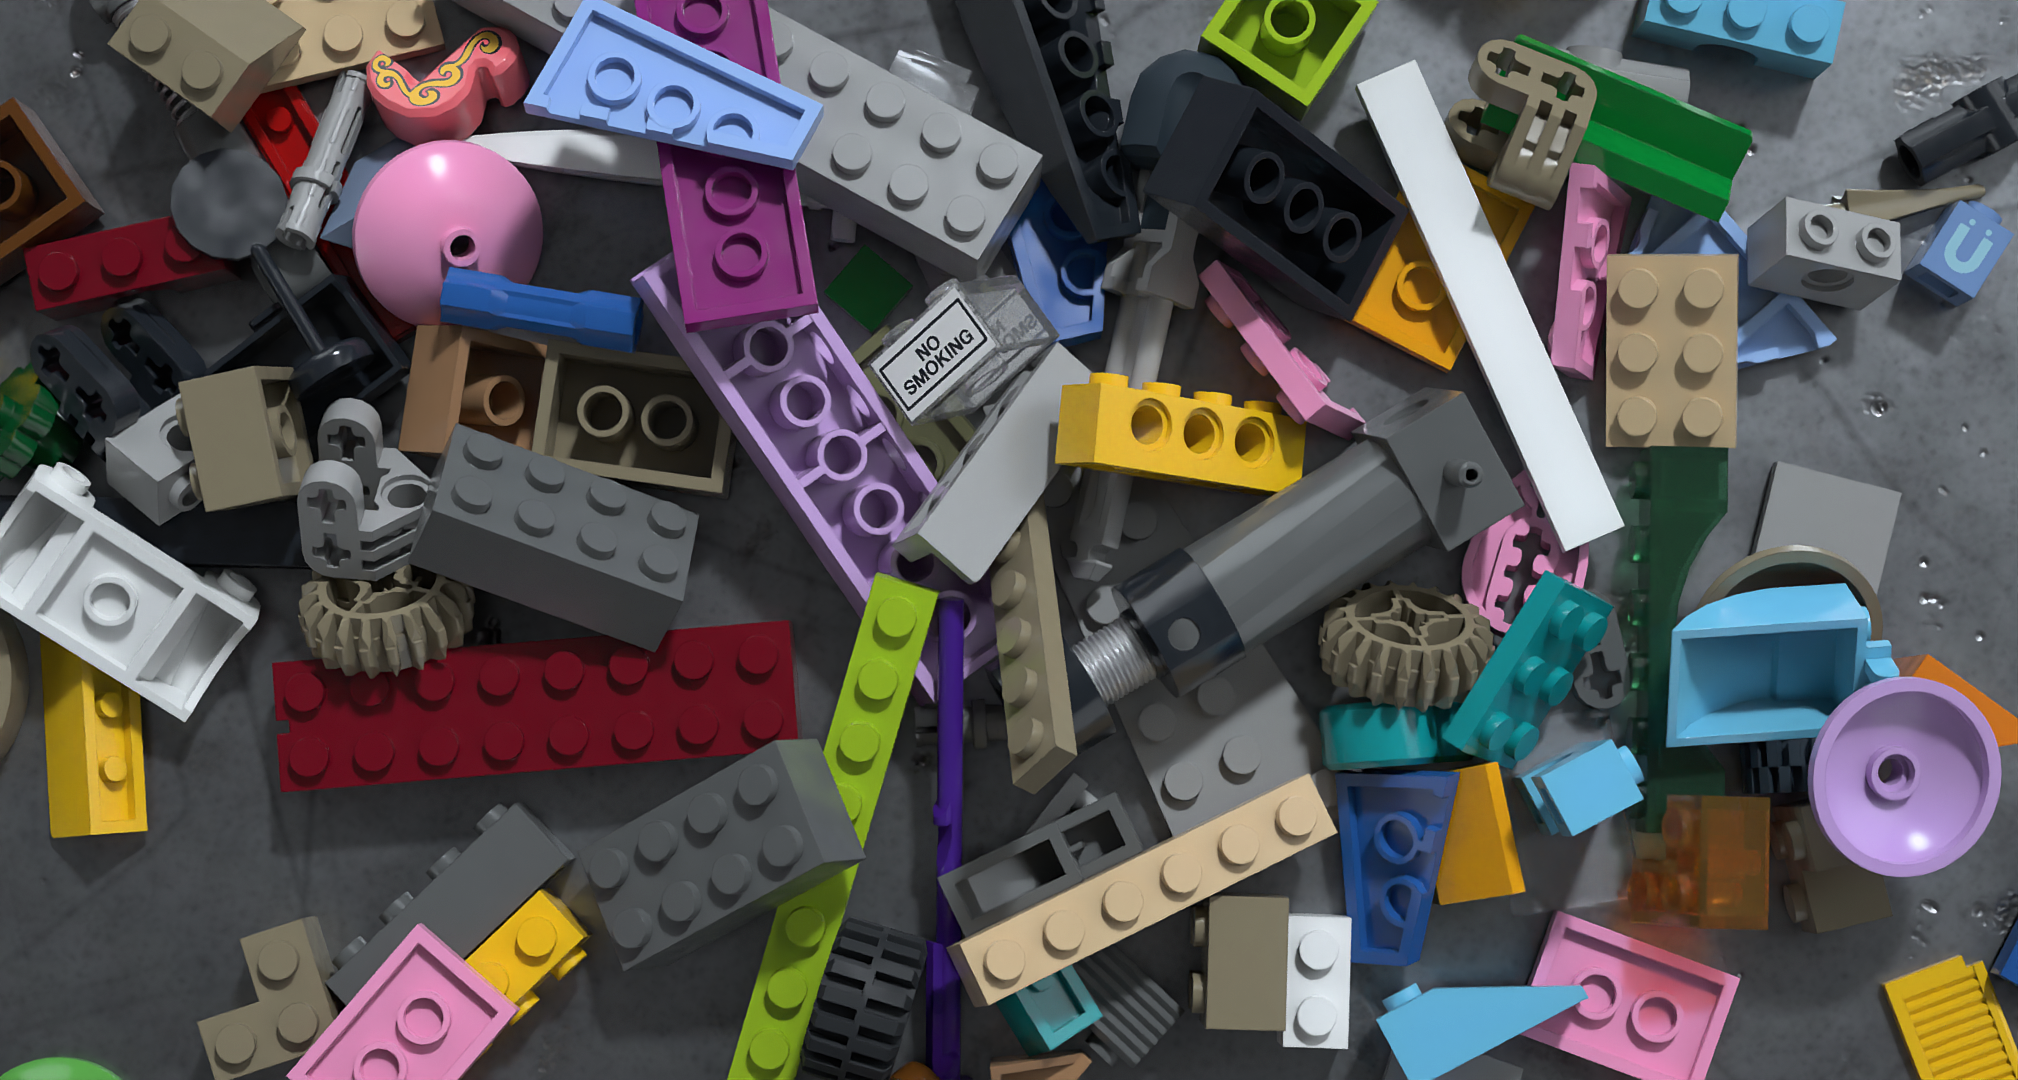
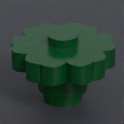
M31 362L25 369L17 367L0 384V482L4 477L10 480L13 479L24 466L34 471L41 464L54 468L58 462L71 466L83 445L84 440L78 435L75 428L58 413L61 402L42 383L34 372Z

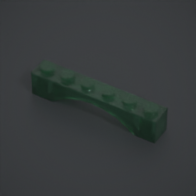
M1650 446L1640 451V461H1632L1629 472L1630 498L1639 499V525H1631L1629 530L1628 555L1630 563H1638V589L1631 588L1629 591L1627 616L1629 626L1638 627L1637 652H1630L1628 655L1630 669L1629 691H1637L1636 717H1628L1626 747L1633 755H1636V761L1642 771L1644 781L1638 783L1637 787L1644 799L1626 808L1627 819H1635V832L1724 835L1725 769L1706 745L1666 748L1672 630L1676 627L1679 600L1689 569L1707 536L1728 512V448Z

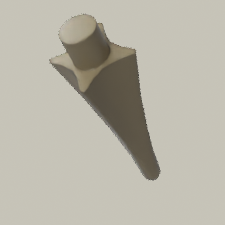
M1980 184L1912 190L1845 189L1843 196H1832L1833 204L1825 206L1897 221L1918 213L1954 204L1959 200L1966 202L1980 199L1985 195L1986 191L1985 187Z

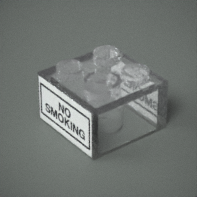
M985 274L977 279L959 282L955 278L941 284L927 296L925 303L928 308L915 320L908 319L898 324L883 337L881 342L885 348L868 363V366L911 426L973 414L1060 335L1016 275L989 278Z

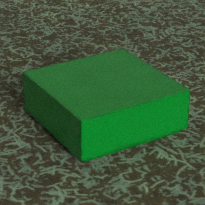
M864 244L824 290V295L873 335L910 293L913 285Z

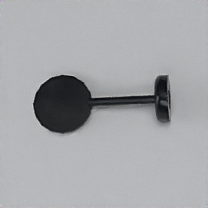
M220 148L199 154L181 168L171 187L170 214L176 230L192 249L212 259L239 261L250 257L254 258L313 355L294 369L289 377L288 384L297 401L302 402L318 397L362 371L375 358L368 343L360 337H352L326 347L266 249L277 240L275 229L287 207V195L280 177L264 160L244 150Z

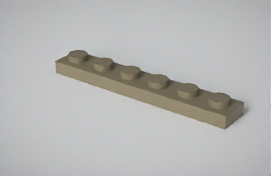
M1044 493L1040 495L989 566L1013 785L1033 794H1036L1077 756Z

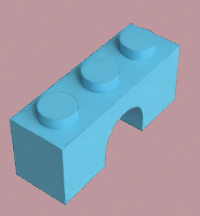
M1639 0L1631 37L1691 51L1696 46L1703 44L1734 47L1755 55L1754 65L1816 79L1833 63L1846 2L1839 0Z
M1612 739L1578 743L1512 778L1542 835L1552 836L1560 832L1562 836L1573 837L1644 799L1637 787L1638 783L1644 781V777L1636 759L1625 745L1617 749Z

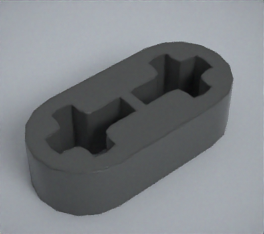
M1587 590L1613 606L1612 602L1604 594L1595 590ZM1614 608L1607 617L1608 627L1602 640L1594 649L1584 654L1572 673L1574 680L1571 691L1574 697L1583 706L1593 710L1609 709L1620 704L1627 697L1631 687V673ZM1598 652L1602 670L1604 672L1614 671L1617 678V684L1607 687L1608 698L1600 699L1597 690H1586L1584 686V678L1593 675L1591 653Z

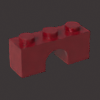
M172 216L23 249L35 309L37 312L55 321L105 311L118 305L117 299L136 293L153 290H175L178 293H185L242 280L238 261L212 259L192 249L178 234Z

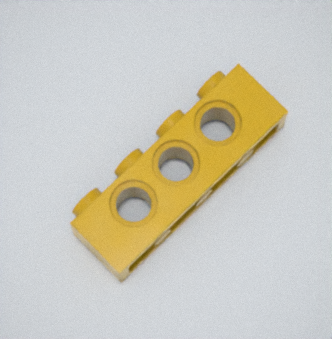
M1090 373L1089 383L1062 385L1055 464L1260 497L1273 496L1302 478L1307 421L1300 425L1290 416L1281 415L1282 406L1279 403L1244 401V407L1240 408L1231 406L1232 395L1206 391L1194 392L1193 399L1180 397L1181 386L1143 382L1141 390L1128 387V376L1112 373Z

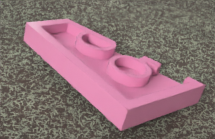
M1572 163L1569 170L1555 321L1549 331L1547 347L1554 368L1569 378L1594 381L1606 324L1607 255L1621 253L1632 197L1595 165Z
M1215 260L1198 275L1199 279L1211 293L1205 299V303L1225 327L1230 329L1234 325L1246 340V343L1240 349L1248 362L1261 375L1266 376L1270 373L1282 388V391L1276 395V398L1283 409L1300 425L1307 421L1348 441L1353 438L1351 431L1365 424V420L1354 407L1349 410L1330 400L1323 391L1327 384L1331 382L1328 376L1317 363H1313L1297 347L1290 351L1284 344L1292 337L1286 326L1239 271L1219 260Z

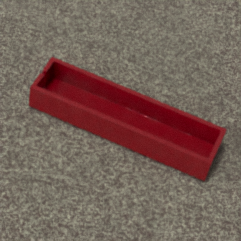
M790 620L667 630L655 652L609 635L447 648L446 659H429L424 662L423 670L412 666L401 669L398 676L393 671L380 672L372 679H370L366 671H360L353 676H346L341 667L326 669L322 659L272 663L276 721L289 722L290 733L277 734L281 792H304L749 755L774 740L803 739L794 623Z

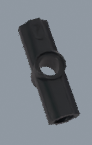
M2018 74L2006 80L2001 76L1952 103V109L1935 118L1932 117L1895 139L1894 142L1898 152L1897 158L1907 176L1916 181L1919 187H1922L1978 156L1981 159H1985L2017 142Z

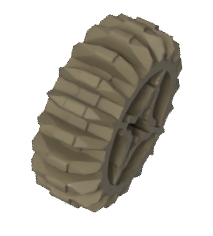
M408 564L377 581L333 578L321 575L313 570L312 580L301 586L302 598L298 601L300 608L298 618L306 645L310 647L313 657L323 660L326 669L341 667L346 676H353L360 671H366L370 679H372L380 672L393 671L398 676L401 669L412 666L423 670L424 662L429 659H446L447 648H456L463 645V635L473 629L472 618L475 614L473 604L476 603L473 586L412 564Z
M1391 580L1387 581L1385 586L1364 583L1361 590L1353 589L1330 603L1329 609L1324 615V623L1320 624L1318 645H1321L1319 657L1322 658V670L1332 676V684L1338 687H1348L1349 695L1352 697L1366 696L1371 698L1374 706L1387 703L1395 705L1398 711L1403 706L1416 707L1421 712H1426L1428 706L1433 705L1441 709H1450L1453 701L1458 703L1464 702L1494 654L1495 646L1492 645L1494 634L1490 631V620L1479 615V607L1473 604H1462L1461 596L1458 594L1445 595L1439 592L1437 586L1426 589L1417 587L1414 582L1409 586L1397 585Z

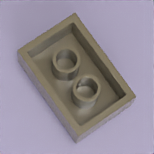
M548 339L532 452L549 456L559 462L599 477L613 480L622 485L728 499L737 437L682 357L636 351L634 354L581 345L577 342Z

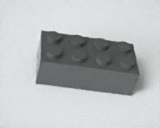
M456 423L431 475L408 563L655 652L683 603L699 514L672 502L658 499L618 484L613 480L599 477L559 462L549 456L540 455L495 438L490 434L482 433Z
M818 739L774 740L578 851L623 971L668 966L866 859Z

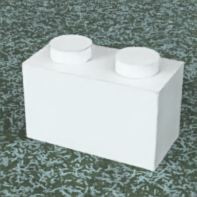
M1289 913L1286 1031H1277V1042L1282 1047L1348 1049L1351 917L1332 914Z

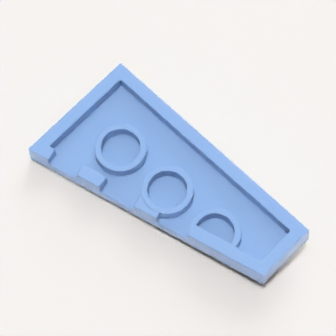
M603 0L582 1L523 102L528 114L794 170L824 116L823 104Z

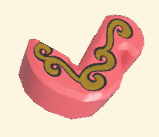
M503 27L480 28L421 82L413 78L405 68L380 50L374 54L366 66L367 86L385 127L397 138L415 146L432 141H462L468 138L481 124L489 99L497 98L500 100L501 106H511L525 94L530 81V75L517 38L510 30Z

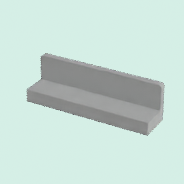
M1059 342L1033 355L894 541L892 547L910 562L933 553L966 583L973 584L979 581L1062 466L1061 464H1055L1062 385L1089 383V374L1092 372Z

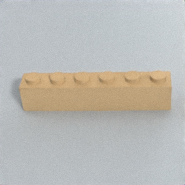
M1308 773L1271 788L946 948L974 1008L988 1006L1338 832Z

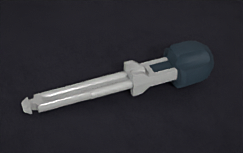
M1186 49L1159 57L1140 73L1130 98L1121 138L1120 150L1125 158L1130 161L1131 168L1139 171L1135 195L1142 233L1131 238H1125L1123 247L1107 262L1101 288L1121 296L1104 373L1128 376L1129 388L1141 390L1143 382L1157 381L1173 305L1184 309H1194L1199 281L1193 261V254L1198 231L1144 193L1143 189L1202 77L1207 76L1243 85L1238 74L1221 58L1203 52ZM1085 468L1069 541L1077 544L1078 552L1076 557L1067 556V562L1073 577L1099 582L1112 569L1113 565L1104 563L1105 556L1111 549L1118 550L1134 476Z

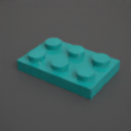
M1545 570L1442 738L1465 753L1490 762H1498V765L1513 770L1516 763L1526 758L1534 749L1540 734L1538 728L1551 707L1558 705L1569 693L1574 680L1572 673L1584 654L1594 649L1602 640L1608 627L1607 617L1614 606L1595 594Z

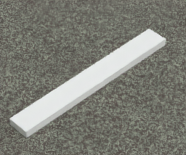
M1416 60L1357 84L1355 91L1562 553L1624 527L1621 516Z

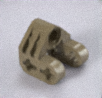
M1503 39L1491 40L1480 48L1468 74V82L1471 89L1484 101L1473 98L1458 101L1450 109L1444 125L1461 162L1489 172L1486 181L1488 187L1549 211L1558 197L1587 129L1596 101V86L1586 72L1573 65L1512 41ZM1496 68L1506 71L1505 77L1496 74ZM1557 92L1566 95L1565 101L1556 97ZM1486 102L1518 114L1516 124L1510 134L1480 122ZM1467 126L1477 130L1476 136L1466 132Z

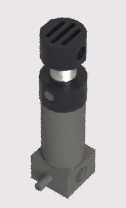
M1428 387L1423 388L1351 431L1357 446L1186 548L1182 549L1179 547L1111 588L1120 616L1117 621L1114 620L1113 624L1109 623L1108 627L1104 626L1103 630L1099 629L1098 633L1094 632L1093 636L1089 635L1088 639L1084 638L1082 642L1079 641L1072 648L1062 636L1077 756L1116 733L1113 719L1107 709L1108 705L1118 701L1119 698H1123L1124 695H1128L1129 692H1133L1134 689H1138L1139 686H1143L1144 682L1148 683L1149 679H1160L1167 690L1175 698H1179L1246 658V653L1422 547L1429 546L1449 552L1525 506L1465 393ZM997 659L984 668L1005 710L1002 697L1000 662Z

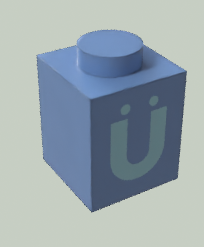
M1959 200L1942 211L1903 273L1957 307L1976 296L2014 234L2000 225L2002 218L1988 206L1976 201H1969L1966 204Z

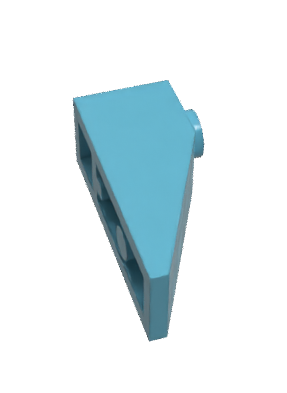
M1414 983L1382 1000L1387 1012L1377 1017L1376 1021L1407 1079L1433 1080L1587 999L1588 996L1581 985L1434 987L1421 993L1417 983Z

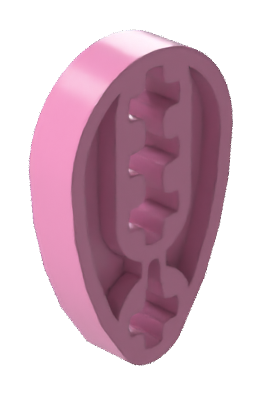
M1525 469L1512 479L1525 506L1472 537L1461 571V590L1465 604H1473L1479 607V615L1490 620V631L1502 638L1512 624L1503 621L1504 611L1495 607L1497 600L1507 602L1512 593L1513 580L1504 577V573L1506 571L1516 572L1520 566L1522 550L1513 547L1514 541L1525 542L1529 533H1535L1541 536L1540 546L1549 550L1548 556L1537 555L1534 559L1531 576L1539 580L1544 571L1547 570L1583 588L1588 567L1589 542L1562 553L1546 515L1544 518L1537 516L1539 500L1534 488L1530 486L1531 482ZM1528 585V587L1526 588L1523 597V605L1530 596L1535 585Z

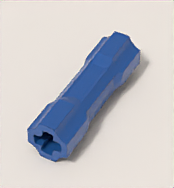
M449 267L442 286L440 321L495 331L509 327L570 337L581 345L635 354L642 331L644 301L642 298L595 290L573 293L513 283L502 275Z

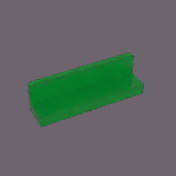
M1523 34L1515 37V43L1573 65L1586 72L1594 81L1597 89L1596 101L1587 129L1573 159L1574 162L1595 165L1609 177L1716 222L1720 221L1730 201L1732 180L1752 143L1753 133L1751 130ZM1501 69L1498 75L1505 77L1506 71ZM1557 92L1556 97L1565 101L1566 95ZM1486 102L1480 122L1510 134L1516 124L1518 114Z

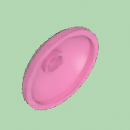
M440 140L420 144L402 152L386 163L364 190L355 212L352 228L353 254L357 269L366 287L393 315L415 326L458 325L440 321L441 292L449 267L502 275L513 283L528 285L537 268L543 244V222L540 207L525 177L514 165L496 152L478 144L459 140ZM461 235L468 236L469 245L467 250L460 255H452L450 252L452 241Z

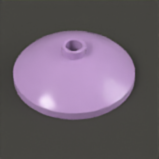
M1893 677L1871 683L1851 694L1831 713L1815 740L1808 767V795L1815 820L1825 838L1836 851L1852 863L1871 872L1893 877H1913L1937 871L1964 855L1983 834L1993 816L1999 798L2002 775L1998 744L1988 721L1975 704L1966 696L1945 684L1919 677ZM1889 759L1892 764L1891 774L1887 779L1881 781L1878 775L1879 767L1885 760Z

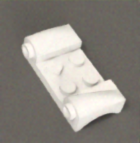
M58 462L54 468L44 464L39 465L0 521V608L178 719L186 722L223 663L257 622L261 605L253 596L257 591L256 587L247 578L231 569H224L221 574L208 570L203 577L93 508L95 498L88 491L91 483L81 472L61 462Z

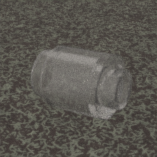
M899 50L889 71L970 116L972 115L981 89L971 84L973 71L920 50H916L913 55Z

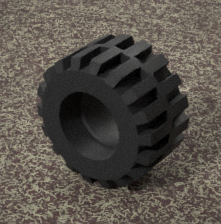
M850 916L840 926L826 964L800 1054L802 1073L824 1080H890L928 954L925 938Z

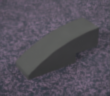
M1116 791L937 879L964 936L968 937L1143 852L1144 847Z

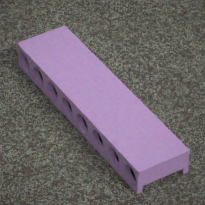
M673 251L630 279L631 284L860 619L862 620L875 574L880 572L940 590L938 599L944 597L964 599V679L997 656L999 653L997 650L989 568L979 581L968 584L933 553L910 562L892 547L894 541L938 482L820 307L818 306L819 313L686 333ZM938 600L910 691L920 706L937 703Z

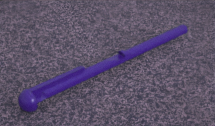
M957 597L938 599L937 800L933 806V824L938 826L936 942L926 941L928 952L926 957V1066L940 1080H973L971 1077L961 1074L962 980L946 948L962 940V930L937 879L962 866L964 599Z

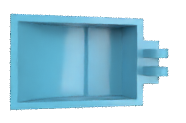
M1846 583L1767 588L1732 595L1707 604L1686 616L1672 630L1666 748L1815 738L1831 713L1851 694L1876 681L1899 677L1900 671L1891 658L1892 645L1889 640L1870 641L1871 620L1869 612L1865 606L1861 607Z

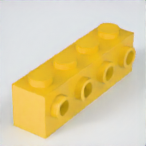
M550 888L542 889L528 900L465 961L520 1008L519 1012L509 1022L513 1026L540 1001L533 991L551 974L558 981L562 980L587 956L580 946L593 933ZM492 1043L482 1053V1055L489 1050V1048L493 1045Z

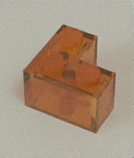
M1667 795V811L1662 820V836L1666 843V859L1632 858V875L1627 885V898L1631 906V923L1695 929L1768 930L1770 798Z

